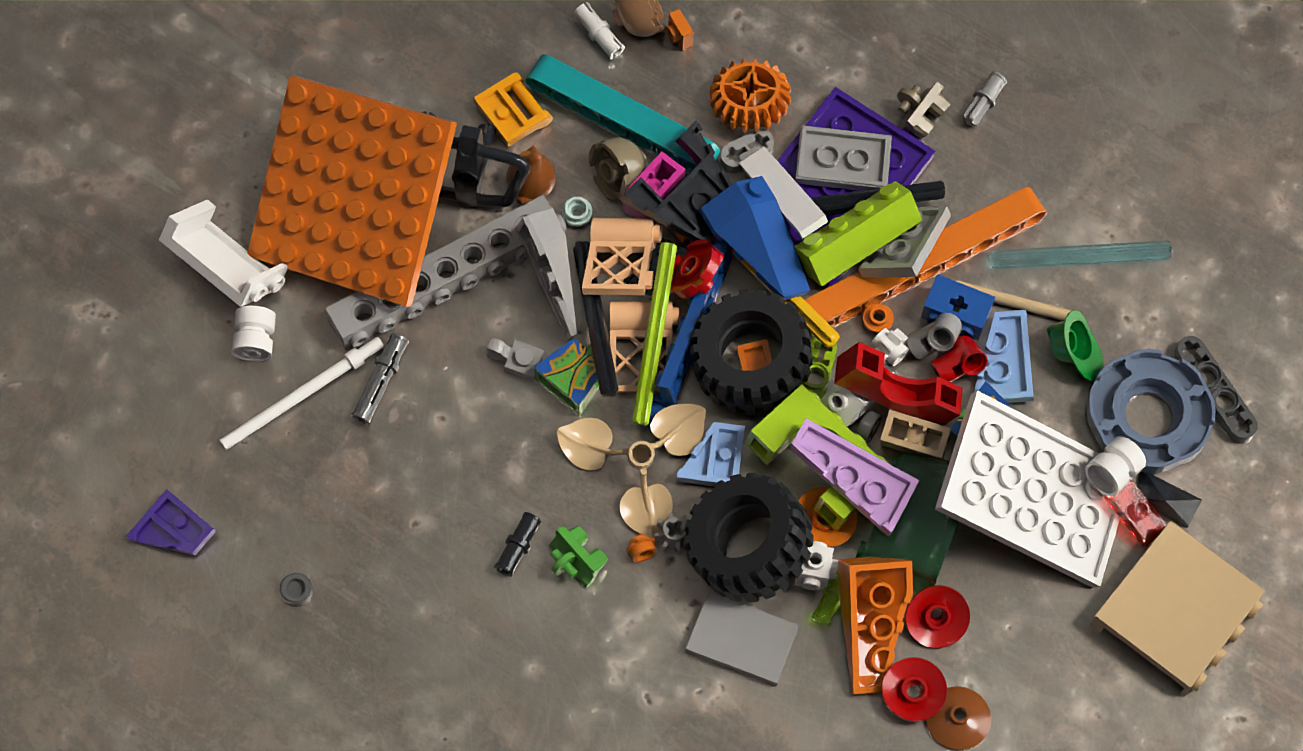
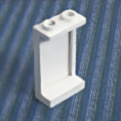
M209 200L200 202L168 217L159 241L240 307L253 301L257 302L271 292L276 293L284 285L286 280L284 276L288 266L285 263H281L269 269L258 259L248 255L246 249L210 221L216 206Z

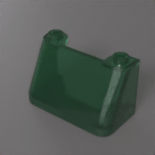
M903 452L900 458L894 456L891 465L916 478L919 482L891 535L888 537L874 525L868 542L861 541L855 558L878 557L912 560L913 591L918 593L926 587L935 586L959 521L935 510L950 461Z

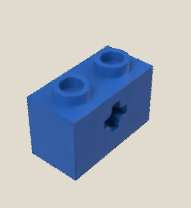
M937 274L924 304L921 318L930 324L940 314L952 313L960 319L962 324L959 336H969L979 340L991 312L995 296ZM959 308L960 310L959 312H955L954 309Z

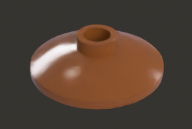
M948 687L947 698L942 709L935 716L926 720V726L930 735L938 744L950 750L963 751L974 748L985 739L991 725V714L987 703L977 692L966 687ZM957 710L963 711L965 719H956L954 712Z

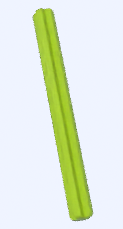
M663 242L660 245L632 417L634 424L642 426L649 424L677 246L668 242Z

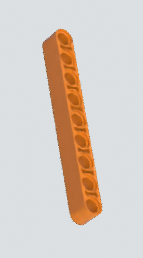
M1031 187L1022 188L944 228L916 277L862 278L859 271L806 298L805 301L834 328L863 313L868 306L876 303L881 304L1033 226L1046 216L1047 211Z

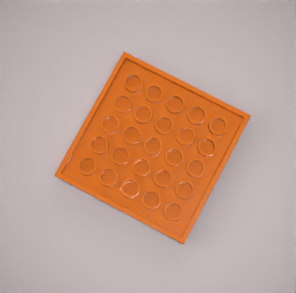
M290 75L247 254L252 258L274 265L285 263L289 270L399 305L412 306L457 123Z

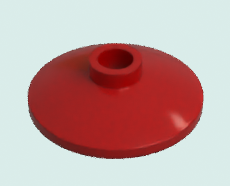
M944 585L929 586L916 593L911 599L910 604H908L905 614L906 625L911 636L918 643L930 648H944L956 643L965 634L970 623V609L965 598L957 590ZM934 609L942 610L941 615L936 618L930 616L931 611Z
M916 657L905 658L894 663L886 672L882 682V696L886 706L897 717L906 721L920 722L932 718L942 709L947 698V683L940 669L930 661ZM915 688L918 690L919 696L915 698L910 697L907 690Z

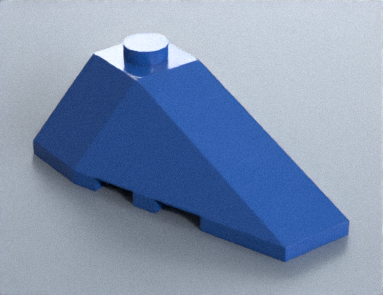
M763 176L735 182L701 207L699 212L712 234L720 242L725 240L735 250L734 255L740 261L745 259L756 270V276L772 292L782 296L784 300L809 294V285L777 199Z

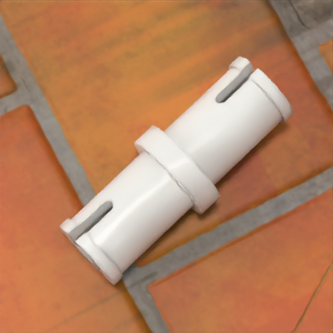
M588 2L581 4L574 11L573 15L589 32L588 37L600 45L609 59L616 58L623 52L625 46L611 32L610 24L606 20L602 21Z

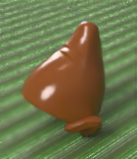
M533 145L527 151L519 154L529 163L530 172L516 197L518 204H526L542 195L547 196L551 193L557 182L554 165L545 155L539 153ZM512 165L509 166L506 173L508 186L517 170Z

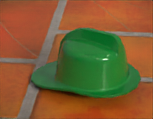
M1072 310L1067 314L1064 321L1052 324L1047 328L1052 352L1058 360L1074 363L1082 377L1088 381H1095L1100 371L1104 368L1103 355L1084 315L1080 311Z

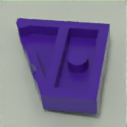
M166 489L126 537L132 542L196 555L216 530Z

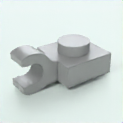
M491 338L487 347L488 357L506 362L504 366L505 372L534 381V367L542 361L544 356L543 349L515 340L513 346L509 347L503 341Z

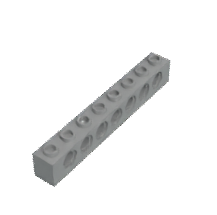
M542 195L424 256L417 285H423L426 289L422 292H415L412 306L406 307L397 304L396 306L389 307L385 305L387 300L357 291L326 307L328 322L344 349L347 350L352 346L354 348L360 347L373 335L379 332H389L398 322L406 318L412 319L419 316L425 308L433 304L438 305L446 302L452 294L461 289H471L480 279L488 275L495 276L501 273L507 265L515 261L521 262L528 259L527 252L515 227L523 217L552 208L545 196ZM498 243L508 245L505 249L501 250L493 247ZM471 257H478L481 259L478 263L475 264L467 262V259ZM444 271L454 273L449 278L439 276ZM361 314H370L372 316L367 321L357 319Z

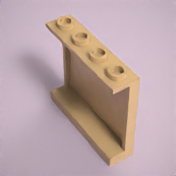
M1170 521L1101 607L1090 625L1100 633L1106 628L1184 687L1181 694L1185 697L1191 688L1197 692L1208 676L1203 672L1209 664L1216 667L1227 653L1222 649L1226 642L1230 640L1235 643L1245 630V627L1241 625L1243 620L1247 616L1253 619L1262 608L1264 603L1260 601V598L1265 590Z

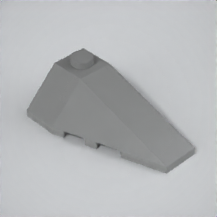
M551 208L523 217L515 229L566 339L570 340L577 335L567 242L564 233L567 231V227L561 214L556 215L554 209Z

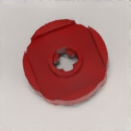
M701 239L686 246L689 251L683 257L677 255L675 258L670 291L679 298H689L697 293L701 295L706 294L713 286L712 278L716 274L724 256L707 240Z

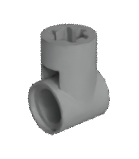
M952 313L940 314L934 322L907 336V343L911 352L916 358L922 359L937 351H948L953 347L962 330L961 321ZM940 329L946 330L950 335L943 334Z

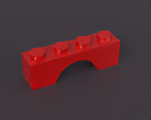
M861 342L856 343L837 356L834 384L902 414L942 426L960 416L963 388L939 377L910 379L896 375L885 367V353Z

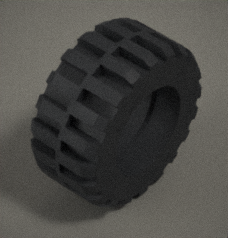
M748 289L739 290V295L733 297L729 293L721 297L722 302L718 305L715 302L711 303L706 308L708 314H701L696 321L697 329L692 330L690 353L697 381L700 382L701 389L706 396H711L712 401L720 407L726 403L728 411L738 413L739 409H743L746 415H756V410L764 409L765 413L772 412L774 410L773 406L781 404L802 385V382H807L811 374L810 366L813 364V355L806 321L803 315L798 314L797 308L791 302L784 304V298L776 293L771 297L767 296L766 290L759 289L756 290V294H749ZM747 334H764L772 337L781 345L778 356L769 365L754 371L735 369L726 364L722 359L729 344Z
M746 473V477H743L741 474L730 476V480L727 482L720 480L715 483V488L710 492L706 490L700 496L702 499L698 505L694 504L690 511L692 518L691 520L687 519L684 531L688 535L684 536L683 541L689 563L695 568V571L722 597L727 596L730 600L741 602L744 598L748 603L758 602L761 596L765 599L774 597L776 595L775 591L780 588L784 591L791 586L789 584L793 577L798 578L804 571L801 568L802 564H807L810 559L811 552L808 550V547L813 546L814 535L810 532L813 526L811 519L806 514L807 511L782 482H777L774 477L762 475L761 477L758 473ZM756 518H771L769 533L761 546L752 553L742 557H727L729 540L741 525Z

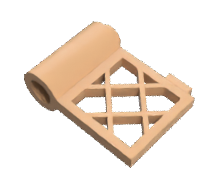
M593 218L590 232L591 243L582 284L583 294L645 295L646 289H652L654 273L649 271L652 250L655 249L656 243H661L662 240L661 224H656V221L652 218ZM597 252H610L613 255L603 263L596 258ZM632 253H643V257L634 263H631L626 258ZM618 262L626 266L625 269L616 275L609 270ZM602 273L609 278L602 284H591L592 280ZM633 273L639 278L638 284H624L622 280Z
M610 301V347L615 373L617 374L626 365L637 376L630 385H618L617 394H636L640 372L629 361L640 351L643 352L645 340L640 343L637 339H645L651 301ZM668 301L663 339H666V350L660 355L658 367L661 370L665 369V366L661 363L665 357L667 364V352L672 344V326H678L679 307H673L672 301ZM616 339H630L637 348L625 359L616 350ZM616 357L621 361V363L617 367ZM655 385L654 394H660L659 389Z

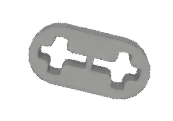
M759 129L758 133L752 131L728 143L721 151V166L730 173L743 171L739 163L761 149L760 146L755 147L756 140H759L761 143L766 142L765 148L772 154L774 149L773 135L769 131ZM733 153L734 156L740 155L739 162H735L733 159L729 160V154Z

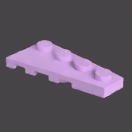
M807 418L789 448L888 537L891 535L919 482L916 478Z

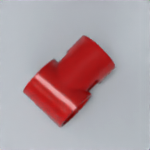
M961 336L957 338L953 347L948 352L934 359L930 364L937 377L953 382L964 374L969 376L979 374L987 366L988 359L971 337Z

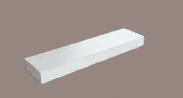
M762 147L739 163L750 179L763 176L777 199L782 216L802 239L828 222L826 215L765 147Z

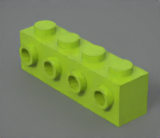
M894 181L883 186L879 192L867 200L857 203L853 209L844 215L832 219L824 228L806 236L802 242L794 247L807 276L820 286H823L923 220L911 191Z

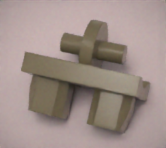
M935 82L931 88L925 89L920 97L918 95L922 89L917 85H914L911 90L901 88L897 94V98L901 102L898 110L902 113H905L908 108L911 110L898 127L905 132L910 131L921 139L926 137L935 125L923 115L926 110L936 118H939L950 106L948 100L940 93L944 87L939 82Z

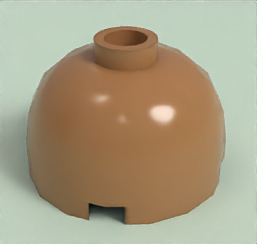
M615 0L616 9L612 11L618 27L624 25L629 33L637 37H648L666 30V25H661L659 19L663 20L665 18L658 0Z

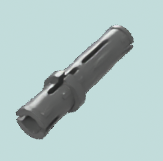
M397 333L390 334V338L381 356L376 357L374 362L376 367L354 412L351 414V417L360 423L370 424L392 375L396 374L400 368L398 363L406 346L409 344V340Z

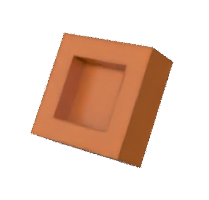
M677 9L669 13L666 31L670 40L673 43L677 42L682 51L693 47L694 32L681 10Z
M767 339L737 346L742 371L758 370L772 362Z

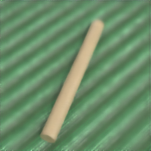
M956 280V282L995 296L994 303L1026 310L1027 312L1064 321L1067 314L1072 311Z

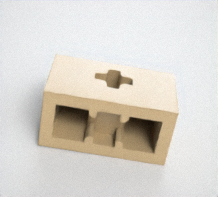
M889 410L880 439L881 446L942 464L950 440L951 428Z

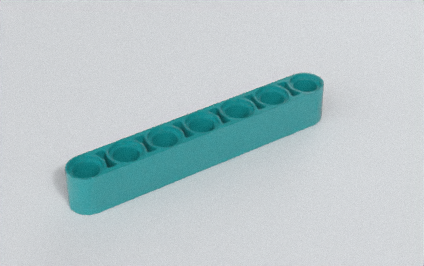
M541 55L525 79L526 84L540 95L610 132L630 140L635 145L656 156L662 151L684 167L688 173L697 165L675 142L687 130L683 125L549 55ZM703 137L707 145L711 144L715 151L713 156L716 160L721 153L720 148L711 140Z

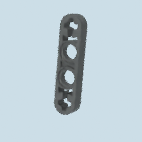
M1195 336L1183 337L1176 347L1175 358L1180 362L1184 359L1193 366L1197 361L1199 365L1196 366V369L1199 372L1209 370L1215 375V382L1211 384L1206 383L1215 401V418L1232 441L1241 444L1249 442L1258 429L1255 417L1205 344ZM1186 346L1188 349H1196L1194 357L1192 354L1185 355L1183 353ZM1221 395L1228 396L1233 402V407L1230 409L1219 407L1216 398ZM1236 411H1239L1238 415L1235 418L1233 414ZM1238 422L1240 425H1248L1246 433L1243 430L1237 431L1235 429Z

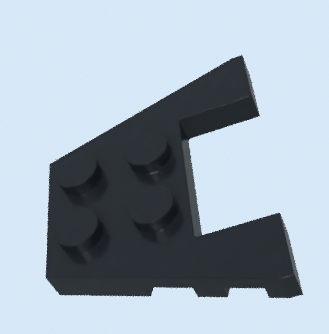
M697 120L675 141L697 165L663 200L641 177L619 198L625 204L692 242L701 239L709 241L714 236L699 211L702 206L732 185L725 170L721 171L713 156L715 151L711 144L707 145L701 134L703 129Z

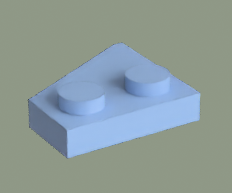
M713 422L705 433L704 439L698 443L686 464L677 472L676 481L714 486L720 480L727 482L730 480V476L739 474L745 426Z

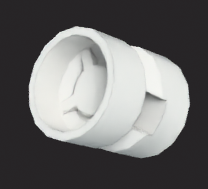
M242 306L237 308L234 319V330L237 332L233 334L231 354L234 357L252 362L266 361L272 357L273 340L269 336L275 331V312L260 306Z
M1120 436L1110 442L1105 447L1103 453H1099L1086 465L1085 473L1089 482L1096 490L1107 496H1115L1129 483V480L1145 467L1146 459L1142 450L1133 441Z

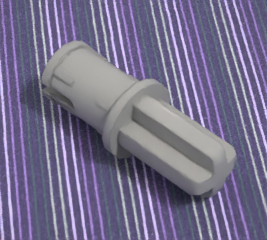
M991 72L981 89L974 92V99L962 115L967 125H978L987 110L995 106L996 97L1007 84V79L1002 74Z

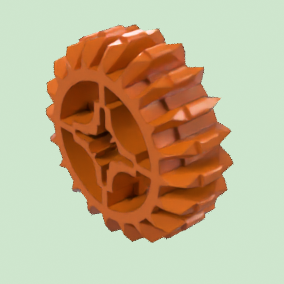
M756 57L752 62H746L743 58L741 64L731 61L729 68L721 67L720 74L714 75L713 84H711L709 89L711 96L709 97L710 106L713 109L715 118H720L723 126L730 124L733 131L738 127L742 128L744 134L748 129H754L758 133L760 127L769 130L771 123L779 124L781 117L786 116L789 104L791 103V95H789L791 94V87L789 82H787L785 73H780L777 65L770 67L768 60L762 64L758 63Z

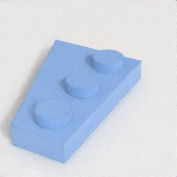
M1026 310L995 312L986 343L985 355L988 359L987 366L977 375L978 379L973 392L978 391L986 381L1007 403L1034 401Z

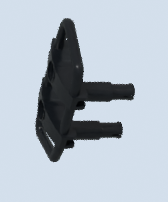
M480 124L478 128L463 125L460 136L453 138L451 149L457 150L452 174L454 188L442 185L439 197L456 200L459 204L477 207V205L509 207L514 203L530 172L529 163L518 154L491 147L497 132L492 125H488L486 133L484 132L486 124ZM489 159L517 168L504 195L481 194L482 181Z

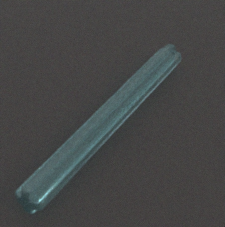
M1170 241L992 250L989 255V263L991 268L994 269L1156 260L1171 258L1173 250Z

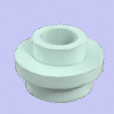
M572 197L564 203L562 217L570 226H584L592 218V206L582 197ZM580 210L583 214L581 216H573L572 212Z

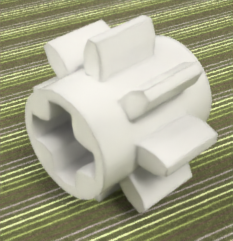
M887 328L883 329L870 344L874 349L885 353L884 363H890L892 366H896L909 352V348L905 346L908 337L898 328L894 332L892 330L889 331Z

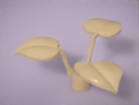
M686 403L671 405L660 410L654 416L650 425L652 434L660 440L651 444L646 441H637L632 444L630 449H608L613 442L612 431L604 421L597 418H583L566 426L559 427L557 438L560 448L567 459L582 470H599L605 463L606 454L610 456H628L629 464L633 468L640 470L641 488L634 487L625 492L620 501V514L623 521L632 530L655 539V533L662 531L657 527V521L662 520L665 522L669 519V513L673 509V501L670 492L664 485L653 484L647 487L646 468L651 465L654 459V449L661 447L663 444L667 452L674 456L691 454L698 443L702 441L706 409L700 405Z

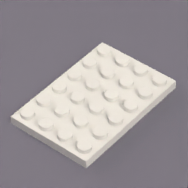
M976 391L970 395L935 510L1092 588L1100 587L1131 480L1115 496L1102 494L1091 485L1085 473L1086 465L1099 453Z

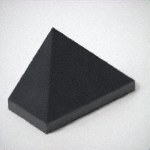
M1143 473L1130 498L1187 528L1202 499L1150 473Z

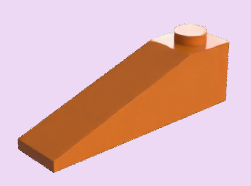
M878 557L838 559L839 595L851 693L854 695L882 692V682L886 672L893 665L895 658L894 649L899 632L902 633L905 623L903 618L907 604H910L913 595L912 560Z

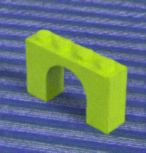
M800 385L750 431L745 441V444L768 465L794 441L807 418L887 462L882 456L876 455L860 435L854 434L844 425L842 418L837 413L831 412L824 406L815 392L808 390L803 385ZM832 486L820 496L813 508L835 531L858 511Z

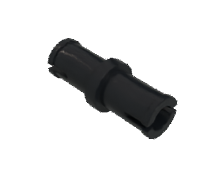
M524 512L513 535H508L505 541L507 545L498 562L494 565V568L499 573L512 577L523 554H528L531 548L529 543L542 523L536 515Z

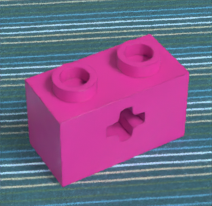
M661 151L628 189L641 177L664 200L685 178L686 169ZM622 202V210L632 218H650Z

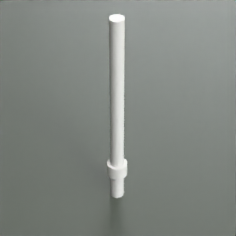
M376 337L359 349L353 348L344 354V359L219 440L225 450L231 448L351 368L355 370L365 364L364 360L384 347L383 343Z

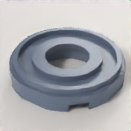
M1141 349L1110 361L1098 374L1087 401V422L1101 450L1104 452L1105 447L1116 437L1122 436L1130 439L1142 450L1145 456L1146 465L1140 471L1143 473H1163L1191 462L1205 446L1215 422V401L1201 373L1188 361L1182 359L1180 362L1177 359L1163 355V351L1154 349ZM1149 394L1165 401L1172 414L1169 429L1163 434L1153 437L1141 435L1133 430L1127 423L1125 416L1126 406L1130 400L1139 395Z

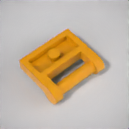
M517 72L507 76L473 98L474 104L490 125L496 129V133L507 147L515 144L535 130L545 128L553 120L547 110H543L523 85V78ZM514 91L533 117L527 120L507 92Z

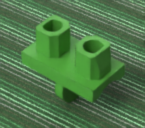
M563 525L556 530V536L549 544L553 551L550 555L556 561L552 571L556 576L566 572L571 579L576 577L587 588L593 584L597 574L605 566L608 557L601 549L596 548L588 553L583 548L588 537L587 533L580 526L567 530Z

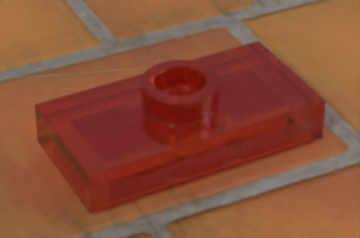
M1132 479L1115 496H1104V499L1142 547L1149 545L1167 526L1166 522Z

